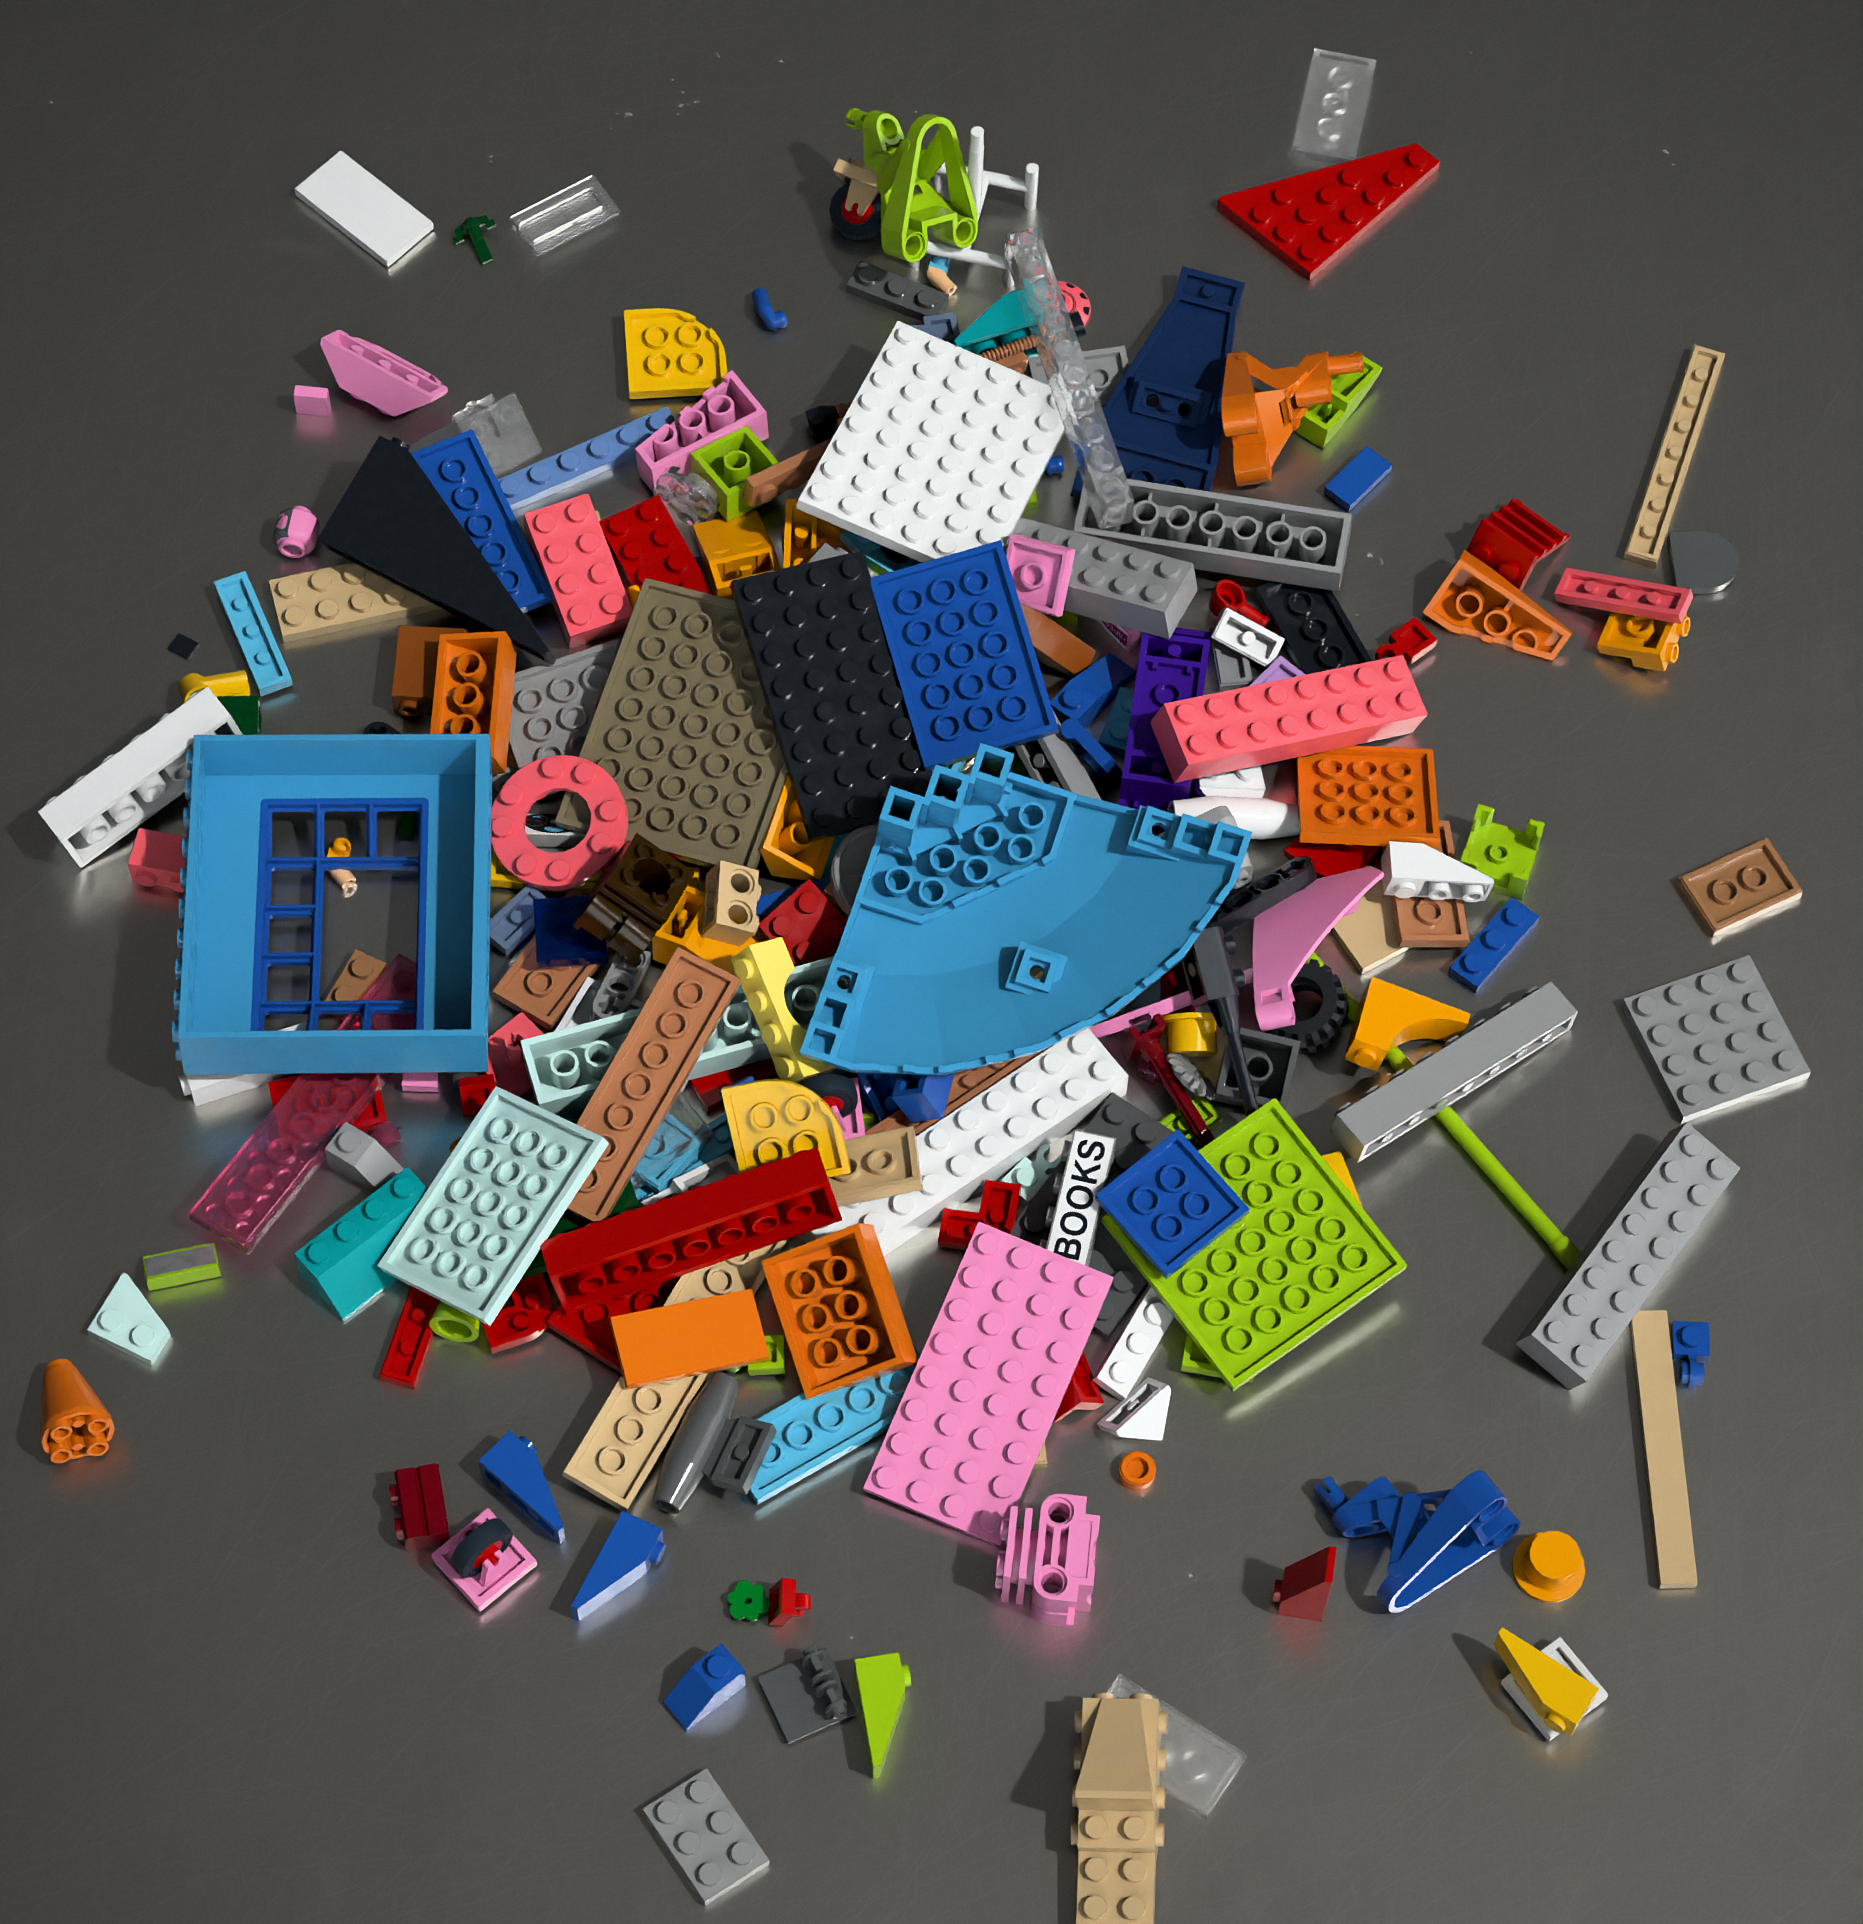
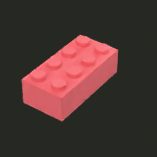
M586 493L525 513L524 529L535 559L552 593V604L569 649L626 630L633 610L589 494Z

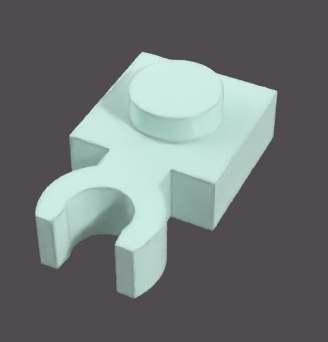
M1044 1144L1038 1149L1034 1162L1025 1156L1001 1180V1182L1021 1184L1019 1201L1026 1207L1048 1179L1049 1175L1047 1174H1051L1061 1161V1155L1053 1162H1048L1044 1159L1050 1152L1048 1144Z

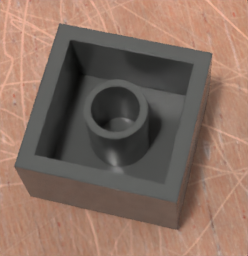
M1240 1027L1239 1035L1258 1107L1260 1108L1273 1098H1276L1284 1110H1286L1301 1041ZM1226 1042L1215 1087L1214 1101L1243 1107Z

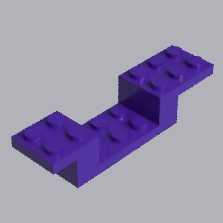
M1176 627L1170 639L1142 633L1118 805L1138 810L1140 805L1144 807L1151 806L1167 812L1170 801L1189 799L1191 780L1178 783L1173 782L1150 722L1164 703L1203 696L1212 632ZM1154 826L1152 828V833L1155 836L1164 832L1161 826Z

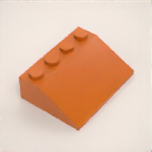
M857 1223L761 1261L807 1400L917 1364L918 1358L873 1225Z

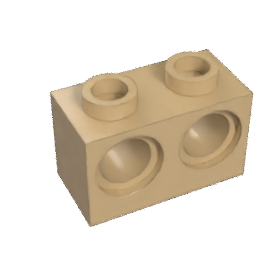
M720 860L706 874L701 937L741 946L751 936L756 934L759 926V916L756 915V907L761 895V885L758 884L759 870Z

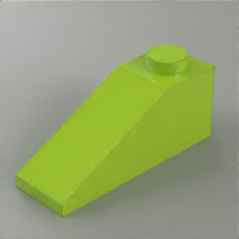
M899 1652L854 1660V1674L873 1779L881 1777L905 1701V1689L911 1686L908 1664L901 1665Z

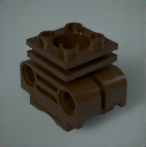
M636 833L632 840H627L622 845L608 867L603 871L591 894L576 916L573 927L577 930L582 927L601 941L605 938L609 941L608 946L627 958L625 962L631 966L647 948L657 930L659 931L662 925L666 923L695 872Z

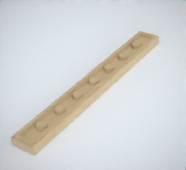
M1695 344L1693 346L1624 554V560L1656 568L1726 353Z
M1638 1310L1630 1321L1658 1585L1659 1589L1696 1588L1698 1580L1667 1310Z

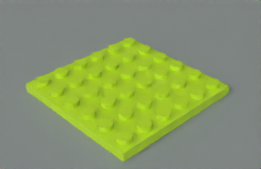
M1273 1098L1198 1150L1204 1159L1247 1205L1249 1213L1169 1278L1165 1279L1108 1214L1103 1216L1101 1221L1232 1392L1407 1268V1264L1276 1098Z

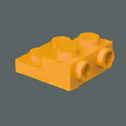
M1611 612L1597 643L1598 651L1602 654L1631 658L1634 667L1665 671L1668 663H1675L1678 658L1679 646L1677 642L1680 636H1687L1690 629V618L1685 614L1682 623L1679 624Z

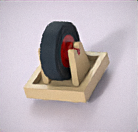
M838 158L833 171L843 186L836 191L831 199L829 208L831 222L837 231L846 238L854 240L871 238L881 230V194L877 189V175L866 170V165L856 159L849 158L848 162Z

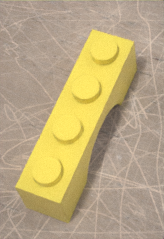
M779 937L749 945L730 958L735 974L741 980L749 1008L755 1016L762 1039L767 1045L776 1073L780 1079L799 1084L809 1077L827 1074L834 1070L836 1067L799 1055L807 1030L794 1020L785 1003V983L790 974L795 970L783 938Z

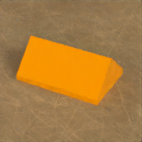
M787 775L764 835L760 852L771 876L806 881L808 879L811 881L820 880L835 836L809 842L789 775Z

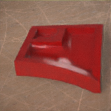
M1298 837L1287 845L1283 851L1284 856L1289 860L1300 856L1310 857L1317 872L1316 879L1366 867L1380 846L1302 843Z

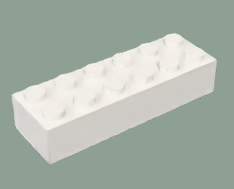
M208 686L202 691L192 694L186 703L175 711L162 716L158 723L145 733L135 736L118 753L105 758L102 764L88 775L79 777L73 786L61 795L49 799L45 806L38 811L80 868L84 867L185 792V779L190 778V770H187V749H193L194 735H243L229 712Z

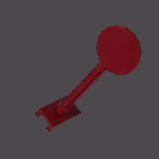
M1160 1013L1153 1016L1147 1032L1144 1030L1139 1032L1135 1026L1130 1028L1120 1051L1127 1062L1142 1055L1146 1063L1152 1065L1203 1148L1215 1138L1164 1057L1165 1052L1159 1041L1167 1024Z

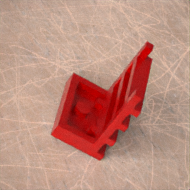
M1513 498L1508 506H1501L1499 512L1496 513L1494 511L1488 519L1483 518L1466 551L1494 569L1521 591L1536 563L1566 543L1570 535L1566 532L1563 533L1527 508L1519 499Z

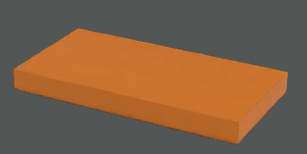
M752 1289L613 1316L609 1320L626 1390L768 1361L770 1357Z

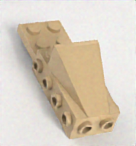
M1095 1693L1092 1695V1698H1083L1082 1710H1076L1075 1732L1081 1733V1747H1074V1770H1080L1077 1784H1073L1072 1804L1073 1807H1078L1079 1814L1078 1822L1071 1823V1845H1077L1079 1851L1076 1924H1154L1156 1860L1158 1847H1164L1165 1835L1164 1823H1158L1159 1809H1165L1166 1801L1165 1786H1159L1160 1771L1166 1772L1167 1751L1166 1748H1161V1734H1167L1168 1713L1167 1711H1161L1159 1699H1153L1149 1694L1136 1693L1131 1694L1130 1698H1115L1110 1693Z

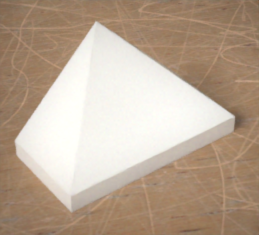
M1148 1377L1126 1399L1122 1400L1097 1423L1099 1429L1118 1437L1162 1441L1171 1388L1168 1384Z

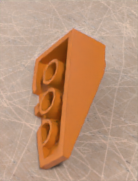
M1466 550L1461 553L1422 612L1451 632L1478 637L1485 642H1495L1509 646L1514 650L1551 661L1556 658L1573 633L1494 569Z

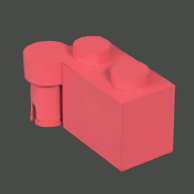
M139 828L128 861L132 880L143 886H166L174 891L183 893L184 889H181L180 870L181 867H185V859L182 858V838L186 836Z

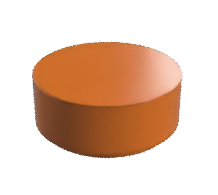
M1130 1452L1120 1462L1119 1478L1127 1488L1143 1490L1154 1481L1156 1473L1155 1462L1151 1456L1144 1452Z

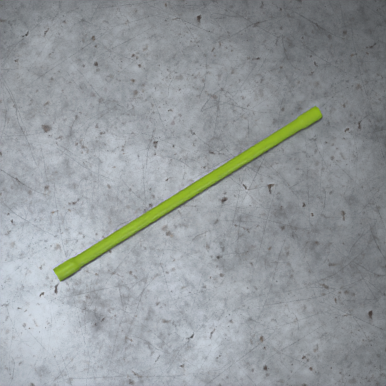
M1315 952L1305 962V964H1309L1310 959L1318 960L1320 967L1324 965ZM1342 984L1349 1006V1013H1346V1015L1354 1023L1359 1002ZM1398 1047L1393 1048L1384 1058L1396 1072L1403 1068L1407 1071L1414 1067L1412 1062ZM1450 1106L1435 1114V1117L1550 1246L1552 1253L1568 1270L1581 1253L1567 1236H1564Z

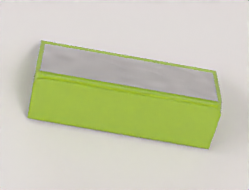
M215 1242L143 1256L145 1277L149 1291L221 1277Z

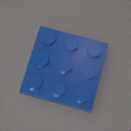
M1179 1129L1095 1195V1200L1165 1279L1169 1278L1249 1213L1247 1205Z

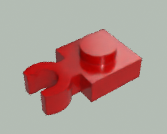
M1414 617L1390 634L1388 641L1390 644H1383L1378 647L1375 659L1380 660L1384 656L1395 657L1403 655L1412 664L1435 648L1437 639Z

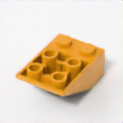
M757 510L747 512L729 522L725 518H719L692 525L708 581L715 596L734 600L730 588L732 580L781 569L774 545Z
M687 886L670 917L659 931L657 930L652 939L653 960L668 965L677 947L736 976L730 958L747 946L768 941V939L759 929H757L754 936H751L741 946L701 937L705 892Z

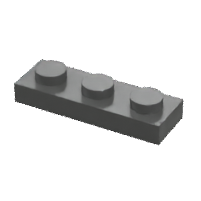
M859 261L846 284L847 293L922 321L923 316L942 314L949 302V294L863 261Z

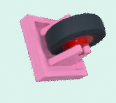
M821 1074L809 1077L799 1083L815 1092L830 1106L841 1125L844 1139L865 1136L858 1077L847 1078L838 1074Z
M489 1508L431 1554L432 1561L479 1612L537 1566L536 1559L515 1538L510 1528L501 1519L497 1518Z

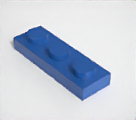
M1511 897L1449 967L1448 974L1474 993H1477L1536 926L1540 916Z

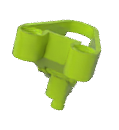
M857 108L850 109L845 119L852 120L854 123L849 121L845 123L848 128L863 132L864 162L866 167L874 171L878 178L876 184L881 194V242L884 252L908 262L921 260L927 251L928 226H932L934 237L941 242L960 248H967L972 245L978 233V213L956 130L951 121L935 114H924L914 121L905 138L898 120L893 115L879 110H873L868 113ZM937 124L940 129L936 132L927 148L921 147L925 132L930 126ZM944 162L950 201L928 184ZM914 186L918 189V193L913 194Z

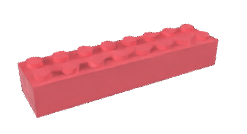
M1400 655L1164 703L1150 724L1173 782L1178 783L1410 734L1414 732L1428 714L1404 656Z

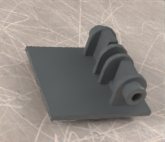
M810 1646L802 1651L804 1657L757 1677L788 1744L857 1714L826 1647L817 1650L816 1646Z

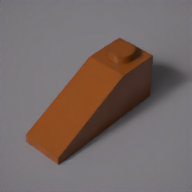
M1020 603L1039 662L1072 678L1090 667L1096 650L1045 614Z

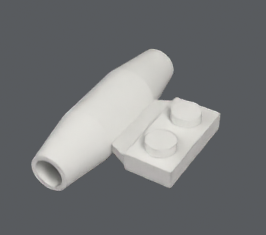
M1260 765L1193 779L1196 794L1201 797L1170 801L1167 812L1181 817L1183 813L1196 817L1215 807L1227 806L1234 816L1238 828L1252 832L1250 839L1264 840L1299 835L1298 806L1262 798L1266 788Z

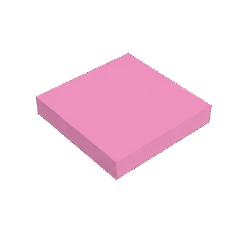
M1010 534L1006 558L1020 603L1038 612L1057 617L1062 616L1076 549L1018 534Z

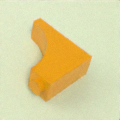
M1372 976L1360 998L1344 1059L1361 1067L1377 1071L1386 1054L1402 1043L1417 1039L1448 1041L1456 1035L1461 1037L1468 1025L1470 1013Z

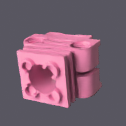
M1053 1494L1047 1497L1041 1506L1038 1529H1031L1033 1508L1026 1507L1024 1527L1021 1528L1016 1527L1018 1507L1011 1506L1010 1518H1002L1000 1539L1002 1541L999 1546L995 1589H1002L1001 1602L1008 1603L1010 1583L1018 1584L1016 1604L1023 1605L1025 1585H1032L1031 1613L1042 1624L1073 1628L1075 1610L1090 1612L1095 1576L1093 1562L1095 1560L1097 1537L1099 1534L1100 1515L1085 1514L1087 1496Z

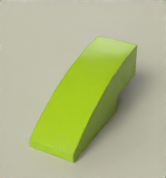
M1362 355L1363 373L1357 372L1332 376V402L1312 405L1300 419V426L1295 432L1323 449L1363 400L1380 375L1383 367Z

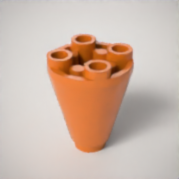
M57 1359L48 1363L44 1368L41 1397L40 1439L44 1451L50 1455V1459L54 1463H64L70 1459H79L88 1455L93 1457L103 1455L109 1449L108 1442L112 1439L115 1430L110 1413L79 1369L70 1360Z

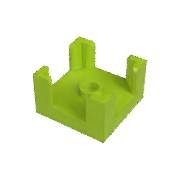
M1478 804L1460 862L1493 878L1494 885L1491 892L1522 900L1545 823L1528 819L1525 831L1492 822L1495 809Z

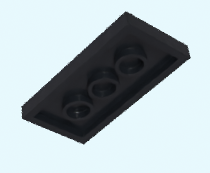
M1275 581L1256 587V597L1267 616L1270 617V621L1278 635L1285 639L1283 644L1295 665L1304 674L1373 661L1331 590Z

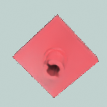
M520 1012L488 1037V1072L481 1073L482 1075L494 1074L495 1086L525 1100L533 1093L524 1063L520 1041L543 1035V1033L523 1012Z

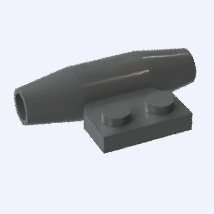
M714 1372L688 1407L664 1457L652 1502L660 1509L673 1514L679 1513L704 1476L717 1487L748 1494L777 1430L771 1423L744 1416L730 1420L739 1389V1383L733 1377L722 1372Z

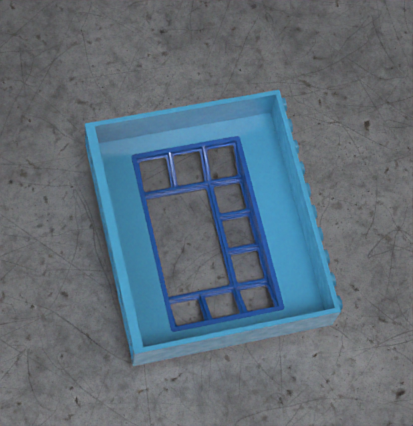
M490 734L194 735L193 749H187V770H190V778L185 779V797L188 799V808H184L183 814L184 829H187V835L182 838V858L185 859V867H181L180 885L181 889L184 890L183 897L179 898V919H182V928L177 929V948L180 949V959H176L175 975L176 980H179L178 989L174 990V1011H177V1020L172 1022V1040L175 1042L176 1061H182L184 1074L488 1072L492 757ZM274 812H313V857L272 856V814ZM326 812L366 813L365 857H325ZM378 812H418V857L377 856ZM337 869L418 871L415 1000L320 1001L325 871ZM313 871L312 904L271 905L272 872ZM311 918L310 952L269 953L270 919ZM309 966L308 1001H267L268 967ZM269 1014H307L306 1031H264L265 1017ZM361 1014L360 1030H318L319 1015ZM374 1014H415L414 1030H371Z

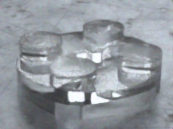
M667 467L656 481L657 487L653 491L654 496L659 495L662 502L676 511L678 518L687 525H693L696 521L706 522L712 520L720 508V503L716 504L715 502L718 495L714 488L702 477L691 471L686 476L678 473L680 467Z

